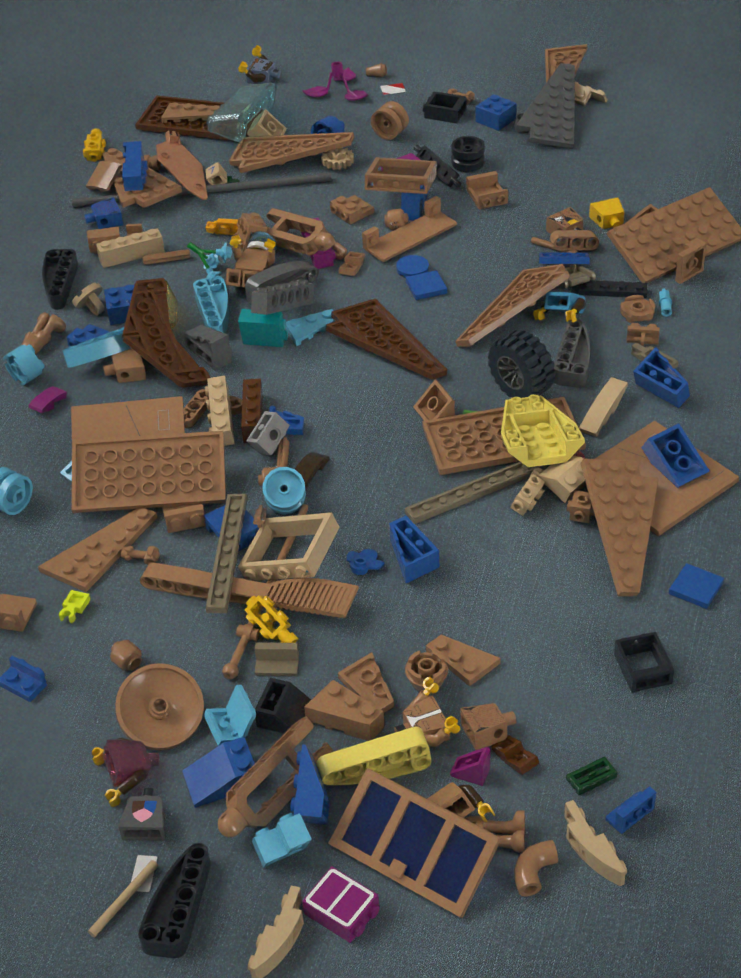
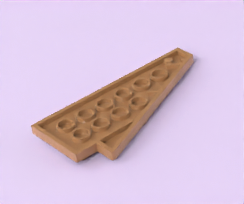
M354 133L242 137L229 163L230 166L239 167L240 173L275 164L283 165L287 161L315 156L322 152L350 146L354 139Z
M115 148L102 153L104 161L122 165L113 185L123 208L134 203L145 208L182 192V186L149 167L143 190L125 191L122 178L123 163H125L123 153Z
M583 459L580 464L617 595L637 596L641 588L658 477H642L636 461Z

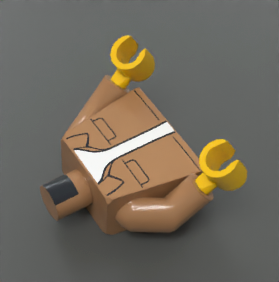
M427 677L423 681L425 690H421L403 711V724L395 726L394 731L399 732L411 727H420L428 746L437 747L442 742L450 740L451 732L453 734L458 733L460 726L457 724L458 720L455 717L450 716L446 719L435 698L429 695L430 693L438 692L439 686L433 683L434 680L431 677Z

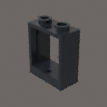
M434 91L423 105L424 118L457 124L467 109V97Z
M656 632L615 640L614 655L631 693L673 684L674 668ZM652 651L658 666L633 671L626 656Z

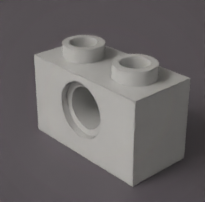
M265 411L248 437L247 442L260 454L272 455L276 451L281 439L286 435L290 425L276 412Z

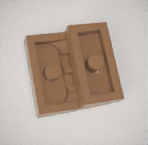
M99 161L86 187L90 190L98 189L101 192L109 191L122 165L110 161Z

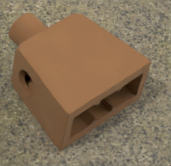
M132 348L112 355L113 364L103 366L105 376L116 374L119 383L146 380L141 355Z

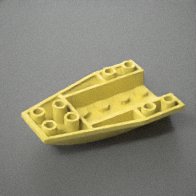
M530 395L525 398L513 397L505 400L501 437L508 453L527 467L566 463L585 443V439L577 424L542 395Z

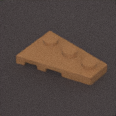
M439 635L426 645V652L432 653V650L439 652L444 657L448 669L469 686L500 664L501 658L444 635Z
M372 652L338 672V679L349 690L380 708L384 713L394 707V700L386 682H384L381 676V671L376 665Z

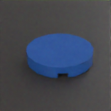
M418 255L405 256L399 259L396 264L397 273L400 276L404 275V278L426 273L429 270L427 259Z

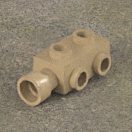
M535 468L530 478L510 507L522 516H524L527 510L532 511L537 503L535 499L539 500L544 493L542 487L545 481L538 477L544 471L543 469Z

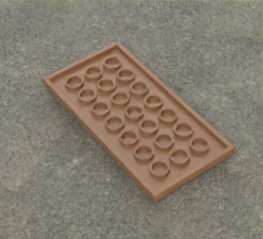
M709 187L615 227L607 232V236L642 283H649L677 269L678 254L684 251L686 243L695 238L707 244L706 257L740 242L741 227Z
M564 397L548 399L551 404L576 423ZM504 407L422 421V427L439 475L519 461L508 453L501 437ZM584 443L577 451L586 449V443Z
M223 431L72 441L73 513L226 503Z

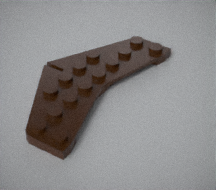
M165 279L136 281L122 334L123 342L178 386L185 388L208 385L207 379L211 378L204 367H199L176 340L170 328L167 283Z

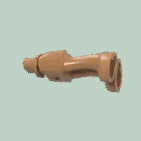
M525 810L516 811L513 819L510 821L487 820L488 822H484L480 816L464 817V819L489 832L512 834L497 835L501 838L498 847L513 849L519 853L525 851ZM455 825L448 839L455 840V844H460L463 847L476 851H482L483 845L487 842Z

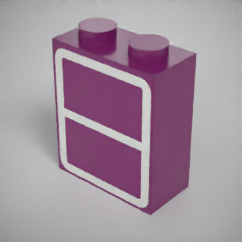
M332 866L302 900L303 911L306 916L349 943L356 936L359 937L363 933L368 921L374 919L380 910L377 893Z

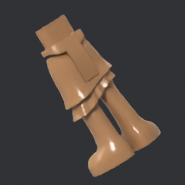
M43 312L37 318V324L33 331L25 335L21 345L27 346L30 344L34 348L35 354H37L51 341V332L54 330L62 333L66 329V324L57 315L52 314L50 316L48 313Z

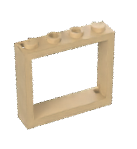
M332 512L266 518L265 524H262V527L259 528L238 568L244 578L251 581L315 577L339 529V525ZM315 534L303 558L261 561L273 538Z

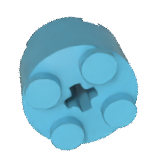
M30 344L27 346L20 345L3 357V360H7L5 364L7 371L15 381L19 379L21 385H25L41 375L42 369L45 368L44 363L37 358L35 350Z

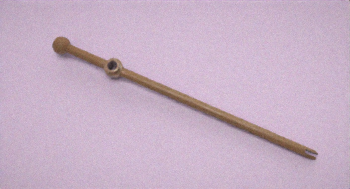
M303 504L297 515H306L308 505ZM288 536L277 560L286 559L296 536ZM267 580L266 584L276 582V580ZM248 621V624L238 625L236 636L241 637L230 663L223 666L222 673L225 678L234 679L238 676L239 669L237 666L248 641L258 640L260 629L255 628L256 624L253 625Z

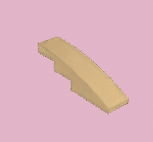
M613 377L610 378L579 427L581 432L595 437L598 436L602 426L606 425L611 413L614 414L628 386V382Z

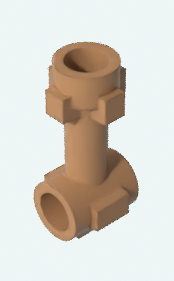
M454 88L448 90V94L466 96L467 105L475 99V94L472 91L464 94L457 92Z
M133 546L123 547L121 551V557L125 560L130 561L132 558L144 559V563L147 565L149 563H156L160 556L159 549L155 546H149L147 551L134 550Z

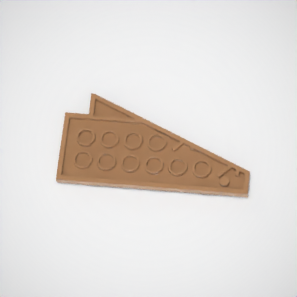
M559 264L522 270L455 341L457 347H470L474 345L475 342L497 327L503 326L507 320L526 307L535 305L536 300L570 277L568 271H565L564 265Z

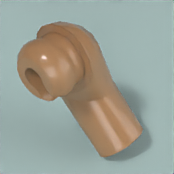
M335 242L333 249L337 251V253L335 252L336 258L339 260L344 259L347 249L340 243Z

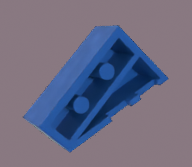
M142 141L123 142L125 152L123 153L125 163H123L122 174L124 190H143L144 184H146L148 162L144 160Z
M420 185V189H425V186ZM401 192V209H403L404 213L408 214L409 220H416L421 217L428 193Z
M657 347L633 371L635 383L677 408L690 396L688 382L659 353Z
M407 516L389 523L390 541L406 584L440 567L439 550Z

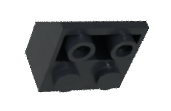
M270 677L255 708L256 725L259 728L285 734L293 724L305 717L304 707L311 699L291 682Z

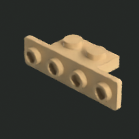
M575 82V103L585 106L589 98L607 102L605 93L602 90H594L590 86H583Z

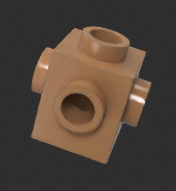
M574 491L572 500H569L567 504V512H570L569 520L589 523L590 517L595 515L589 492Z

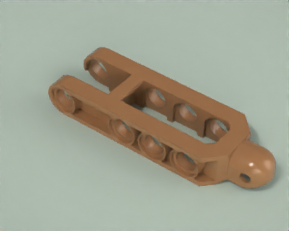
M272 208L266 214L268 220L276 223L272 228L268 227L267 233L276 242L275 246L310 256L318 250L327 251L336 242L333 235L326 231L322 221ZM289 229H296L311 235L304 238L287 233Z
M307 716L293 724L226 792L227 810L218 819V829L223 836L227 838L235 837L245 827H265L296 795L297 788H294V776L299 774L300 765H297V753L294 748L314 728L313 723ZM327 742L323 743V746L312 754L315 763L321 756L334 752ZM286 758L294 769L290 774L291 777L283 786H279L276 789L277 792L268 801L261 804V809L255 814L247 804V796Z

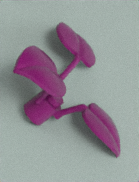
M339 61L331 63L332 72H329L330 76L327 87L316 86L308 90H302L304 94L311 97L324 96L329 93L328 90L333 76L334 81H344L348 93L345 95V99L354 101L368 96V93L361 90H354L352 92L349 90L346 81L356 78V74L349 67L343 70L342 62Z

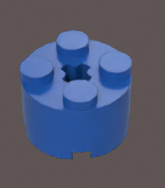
M327 116L312 125L311 134L345 133V124L334 116Z

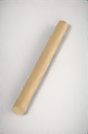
M151 860L88 930L92 937L95 938L157 869L159 866L157 862Z

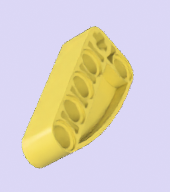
M411 727L325 754L318 758L316 764L324 784L352 785L359 784L367 768L388 779L422 771L431 765V755L422 729L420 727Z

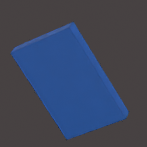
M540 252L539 264H590V258L588 253Z

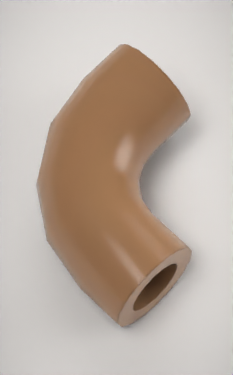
M553 840L534 844L518 857L514 868V875L519 895L527 897L538 893L542 888L538 871L544 866L558 863V854Z

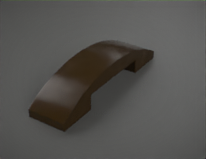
M310 452L298 463L295 470L301 474L305 482V489L317 471L323 470L329 460V456Z

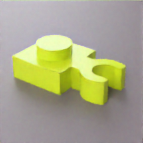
M71 590L62 603L63 609L59 612L60 621L69 616V622L73 623L76 620L75 614H82L91 600L90 594Z

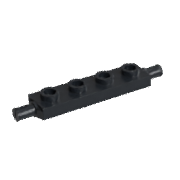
M415 145L413 149L417 152L416 157L420 160L437 161L436 176L449 187L453 184L457 188L460 187L461 182L457 180L459 174L427 146L424 145L421 148L419 145Z

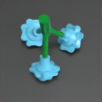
M189 242L187 248L198 254L202 260L203 268L207 269L208 275L206 278L222 274L220 271H213L220 263L219 255L224 263H226V259H231L232 248L227 246V242L224 243L221 249L216 250L200 249L192 242Z

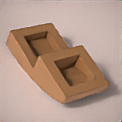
M350 251L345 256V262L339 267V274L355 276L364 261L365 254Z

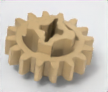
M342 147L326 151L321 156L323 166H327L328 169H346V166H351L354 163V153H352V150H348V148L343 149Z

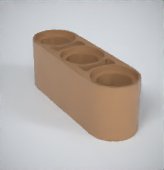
M556 230L550 235V241L557 250H595L599 246V239L590 230Z

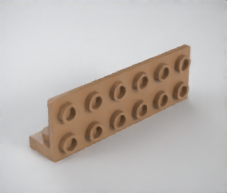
M435 196L424 202V216L380 238L379 229L375 226L362 232L363 249L380 261L385 262L456 226L457 222L441 212V198Z

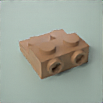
M356 195L349 198L340 196L330 201L331 212L350 225L375 213L373 206Z
M698 238L686 243L684 251L678 254L675 281L679 284L704 270L707 244Z

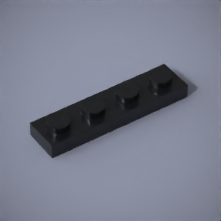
M590 280L579 285V295L607 297L641 295L647 299V283Z

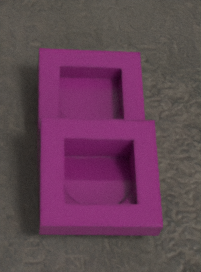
M52 386L37 395L29 403L28 408L40 413L54 409V402L66 398L67 391Z

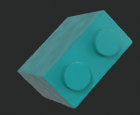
M241 309L238 324L243 344L283 347L284 342L288 339V330H285L286 319H283L282 311L266 315L251 313V309Z

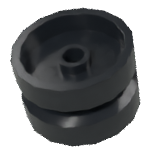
M462 136L452 142L451 163L456 170L473 172L484 166L485 144L483 140L475 136Z

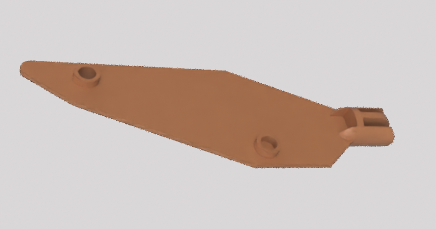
M167 131L165 134L166 141L156 145L157 160L188 191L202 200H207L208 196L202 164L181 144L179 132L176 135V132L172 131L170 135L169 131Z

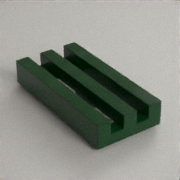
M604 756L567 774L566 780L568 783L571 782L572 788L576 789V793L579 796L616 778L618 772ZM604 765L606 766V767H604V768H602V769H600V770H598V771H594V770H596V769H598V768H600V767H602V766H604ZM588 774L587 776H585V777H583V778H581V779H579V780H576L577 778Z

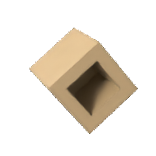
M217 162L206 169V179L211 185L227 183V172Z

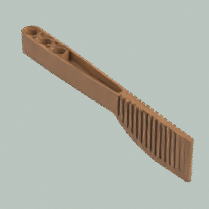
M149 563L140 578V583L145 588L207 599L212 573L160 563ZM233 577L229 602L246 604L252 596L255 595L257 597L261 595L264 597L268 596L275 603L273 606L276 609L279 607V609H290V611H305L306 613L311 612V614L316 613L317 615L322 614L324 616L345 618L359 587L357 585L319 578H293L266 584Z

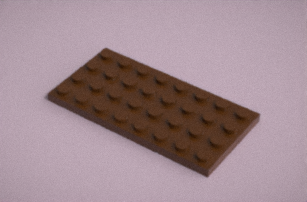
M156 95L135 126L136 129L142 131H155L157 133L169 131L170 134L172 131H175L176 134L179 132L183 136L190 135L240 142L242 137H248L247 133L254 119L263 111V107ZM173 102L178 104L190 103L192 105L204 104L206 106L218 105L219 107H225V113L220 120H202V118H199L195 121H189V119H180V122L167 120V123H162L161 120L169 103Z

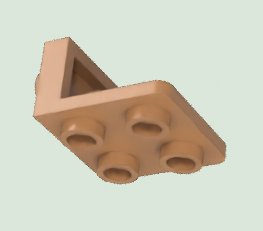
M242 213L241 218L238 219V231L234 236L239 235L241 238V244H238L240 245L241 252L247 249L251 232L267 233L268 227L257 213Z
M203 504L163 507L168 533L205 526Z
M0 594V628L23 632L37 605L36 599Z

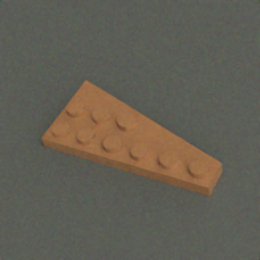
M147 508L133 510L38 566L39 572L87 592L121 557L122 548L131 546L157 519L156 512Z

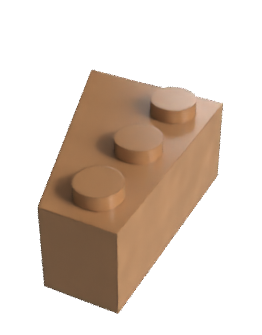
M332 680L304 707L305 716L312 723L323 725L328 730L338 729L344 731L346 735L367 741L373 740L385 728L383 710L335 680Z

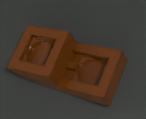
M507 735L505 740L491 746L492 750L501 760L521 775L539 764L538 757L525 750L522 742L510 735Z

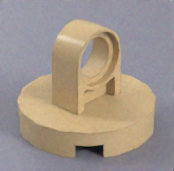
M99 283L88 285L81 290L83 293L80 297L77 295L72 300L73 305L76 308H82L87 305L94 315L104 312V305L97 297L103 290L102 286Z

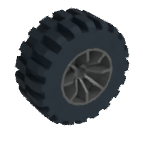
M514 330L491 345L488 353V366L491 368L490 372L495 378L494 381L503 392L507 393L508 397L525 398L530 395H541L551 388L555 379L554 361L551 360L550 352L546 350V346L540 342L538 337H534L530 332Z

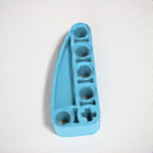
M214 276L195 281L193 283L195 300L205 326L226 333L230 312L227 288L223 277Z
M124 327L62 350L67 367H75L131 349V347L123 342L122 334Z

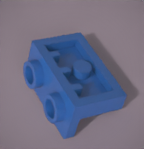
M11 656L9 658L11 667L0 677V687L31 702L47 686L45 673L41 668L33 667L24 659Z
M649 786L643 792L635 793L606 815V821L620 834L624 833L655 808L657 792Z

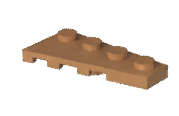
M173 102L169 103L161 120L162 123H167V120L180 122V119L195 121L199 118H202V120H220L225 113V107H219L218 105L206 106L204 104L192 105L190 103L178 104Z

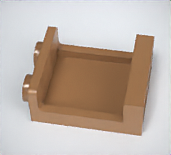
M496 171L466 177L467 192L478 209L508 203V190L502 189L499 185Z

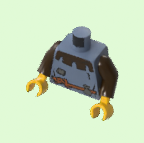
M256 45L252 50V55L259 58L256 57L249 66L246 62L242 61L238 70L241 73H246L247 83L268 84L273 78H280L281 71L275 69V63L269 61L264 54L260 53L261 47L259 45Z

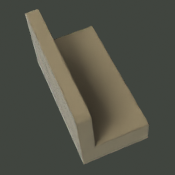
M255 643L256 676H297L299 664L298 643Z

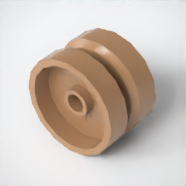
M393 101L386 102L371 117V126L374 132L386 140L394 139L409 123L406 110L399 103Z

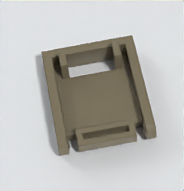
M571 264V266L565 267V271H568L570 277L559 284V286L568 288L569 286L595 280V272L578 264Z

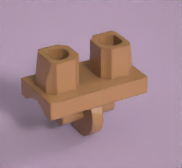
M631 323L627 330V343H641L642 346L644 344L658 345L660 328L656 324H649L647 327H643L638 323Z

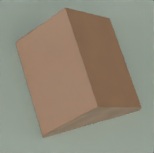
M436 379L413 406L424 421L455 416V401Z

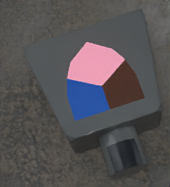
M144 788L142 796H131L118 826L122 840L166 841L165 808L162 797L156 796L155 789Z

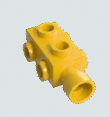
M92 129L91 134H87V138L84 140L85 149H83L84 158H87V161L96 162L97 160H102V153L105 152L104 148H106V140L102 138V131L100 129Z
M254 595L246 602V618L253 625L257 623L262 628L260 633L266 639H279L281 643H296L299 638L293 632L290 633L287 630L291 626L287 621L289 618L281 610L277 611L273 607L275 603L268 596L258 595L256 597ZM265 607L266 612L261 614V608ZM278 621L280 626L276 629L274 624Z

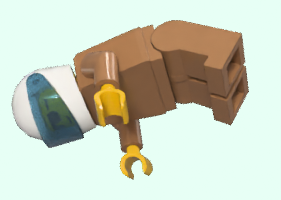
M256 231L252 233L247 243L248 248L244 252H241L240 245H238L241 244L240 236L235 235L231 237L230 245L233 246L232 250L237 262L235 269L227 268L226 285L245 287L248 278L268 269L274 264L277 246L275 239L266 232Z

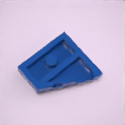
M270 406L269 412H276L290 425L286 435H303L304 417L294 415L286 410L282 413L276 411L275 406Z

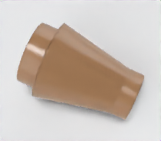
M380 63L367 67L366 75L384 77L387 75L386 64Z

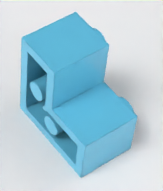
M292 813L284 815L279 819L280 822L277 823L276 828L269 830L266 827L255 833L256 837L253 838L252 843L263 868L308 846L312 839L300 813L294 816Z

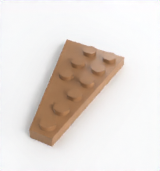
M587 44L545 49L546 83L560 63L575 65L576 74L588 49Z

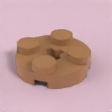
M641 295L628 296L624 302H621L620 312L629 323L650 321L655 313V303L650 298L649 301L644 299V296Z

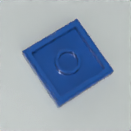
M437 270L406 277V283L415 300L447 294V287Z
M686 563L669 588V594L707 609L724 583V577Z

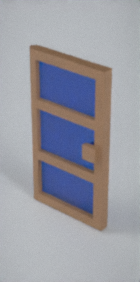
M367 768L328 844L463 918L500 844L501 838Z

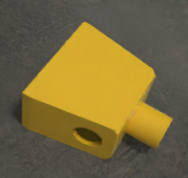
M618 197L590 203L589 217L602 229L615 228L624 224V209Z

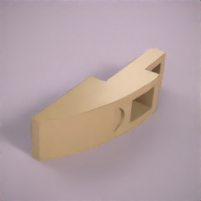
M574 800L566 802L564 817L568 822L566 838L572 848L598 874L619 886L624 885L627 868L624 861L618 859L614 844L607 840L604 833L596 836L594 828L586 822L583 809L581 807L578 808Z
M291 885L288 894L283 896L281 903L282 911L280 915H276L274 926L266 925L263 934H259L256 942V953L251 955L248 962V970H250L252 978H263L268 975L284 959L298 938L304 924L302 910H299L302 903L300 887Z

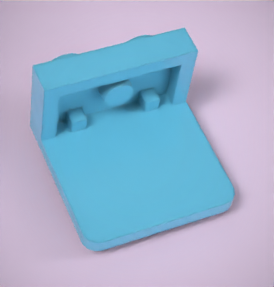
M236 685L226 708L206 709L204 717L219 746L222 743L241 737L246 738L256 718V711L243 686Z

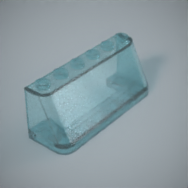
M263 83L238 88L218 110H215L212 116L208 117L207 131L240 142L245 137L247 124L262 108L268 112L273 109L277 85L274 83Z

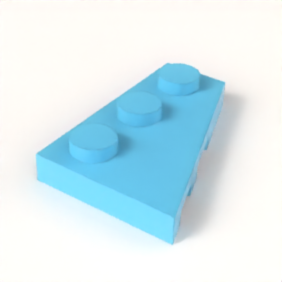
M333 309L286 321V330H288L295 345H300L301 341L306 338L308 340L313 338V334L326 331V324L335 322L331 317Z

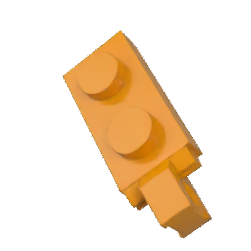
M218 218L214 222L208 221L205 229L208 233L234 235L238 231V220Z

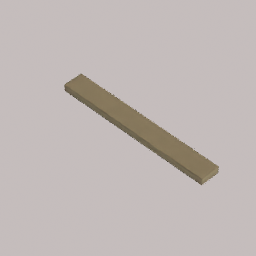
M522 462L515 463L405 508V514L414 524H417L530 478V474L535 468L545 470L547 465L527 467Z
M227 494L206 603V613H227L247 505V494Z

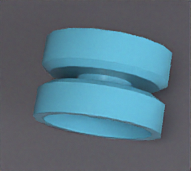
M1 467L0 510L8 515H16L30 501L33 490L32 481L27 476L17 473L10 468Z
M278 467L269 472L263 482V495L268 507L275 513L282 515L292 514L301 508L306 499L305 482L300 473L289 467Z

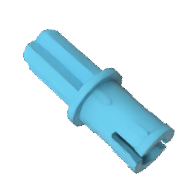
M663 288L659 292V306L661 307V314L668 317L672 314V299L670 298L669 290Z

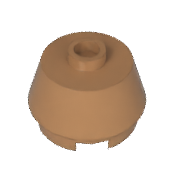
M432 650V653H420V651H417L409 657L405 667V674L412 686L419 692L425 690L423 681L427 677H431L434 680L433 683L438 684L440 688L447 677L448 665L444 657L437 651Z

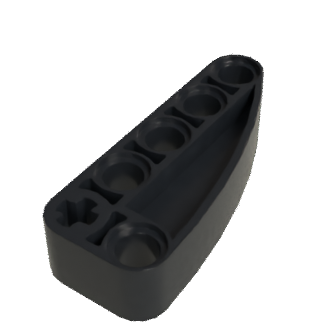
M51 249L46 252L42 267L44 288L51 308L55 310L65 307L78 269L76 251L73 249Z
M194 843L188 847L168 870L151 898L138 931L141 947L145 954L166 958H180L186 953L211 866L208 848L205 844Z

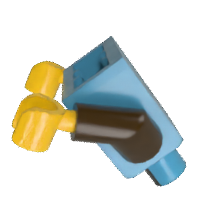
M548 292L541 309L534 310L535 320L545 319L544 312L547 313L549 310L565 313L566 322L569 320L576 322V314H583L586 308L585 297L574 293Z

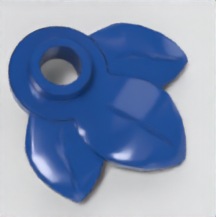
M364 549L360 553L350 551L347 554V561L350 563L352 573L356 575H364L369 569H380L385 563L377 560L378 553L373 549Z

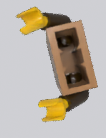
M451 782L427 798L462 818L474 811L475 808H478V814L484 822H488L484 816L487 812H491L495 816L491 806L488 803H483L482 797L470 785L457 786L454 782ZM425 809L421 816V823L427 837L431 838L429 847L432 849L438 837L437 835H439L446 820Z

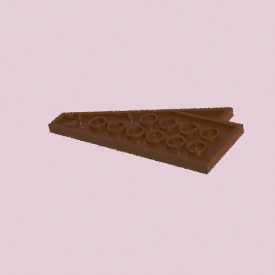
M376 298L331 312V317L335 322L326 324L327 332L431 380L447 375V368Z

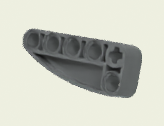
M306 261L287 262L263 270L246 281L247 301L251 304L252 292L258 291V288L290 283V281H298L299 279L308 280V283H311L318 277L319 270Z
M577 319L576 322L569 320L554 362V383L557 385L581 388L587 383L590 365V341L587 329L580 319Z

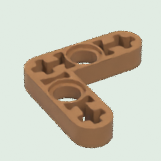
M205 389L196 392L185 406V428L193 427L207 410L206 400H209V397L206 396ZM230 396L231 414L237 415L242 413V399Z

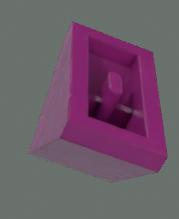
M484 747L457 757L450 775L454 778L483 786L490 771V749Z

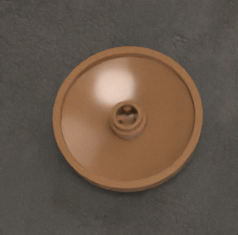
M162 663L150 664L131 673L120 686L115 704L116 718L122 732L135 744L150 750H168L185 743L197 731L204 711L203 695L194 678L179 667Z

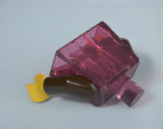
M122 737L116 740H107L104 749L96 747L92 750L94 764L101 765L105 762L113 787H118L117 790L109 789L106 791L105 797L107 800H110L109 804L111 807L119 805L121 801L120 795H125L143 780L147 779L150 767L158 766L160 762L159 754L147 753L143 742L131 741Z

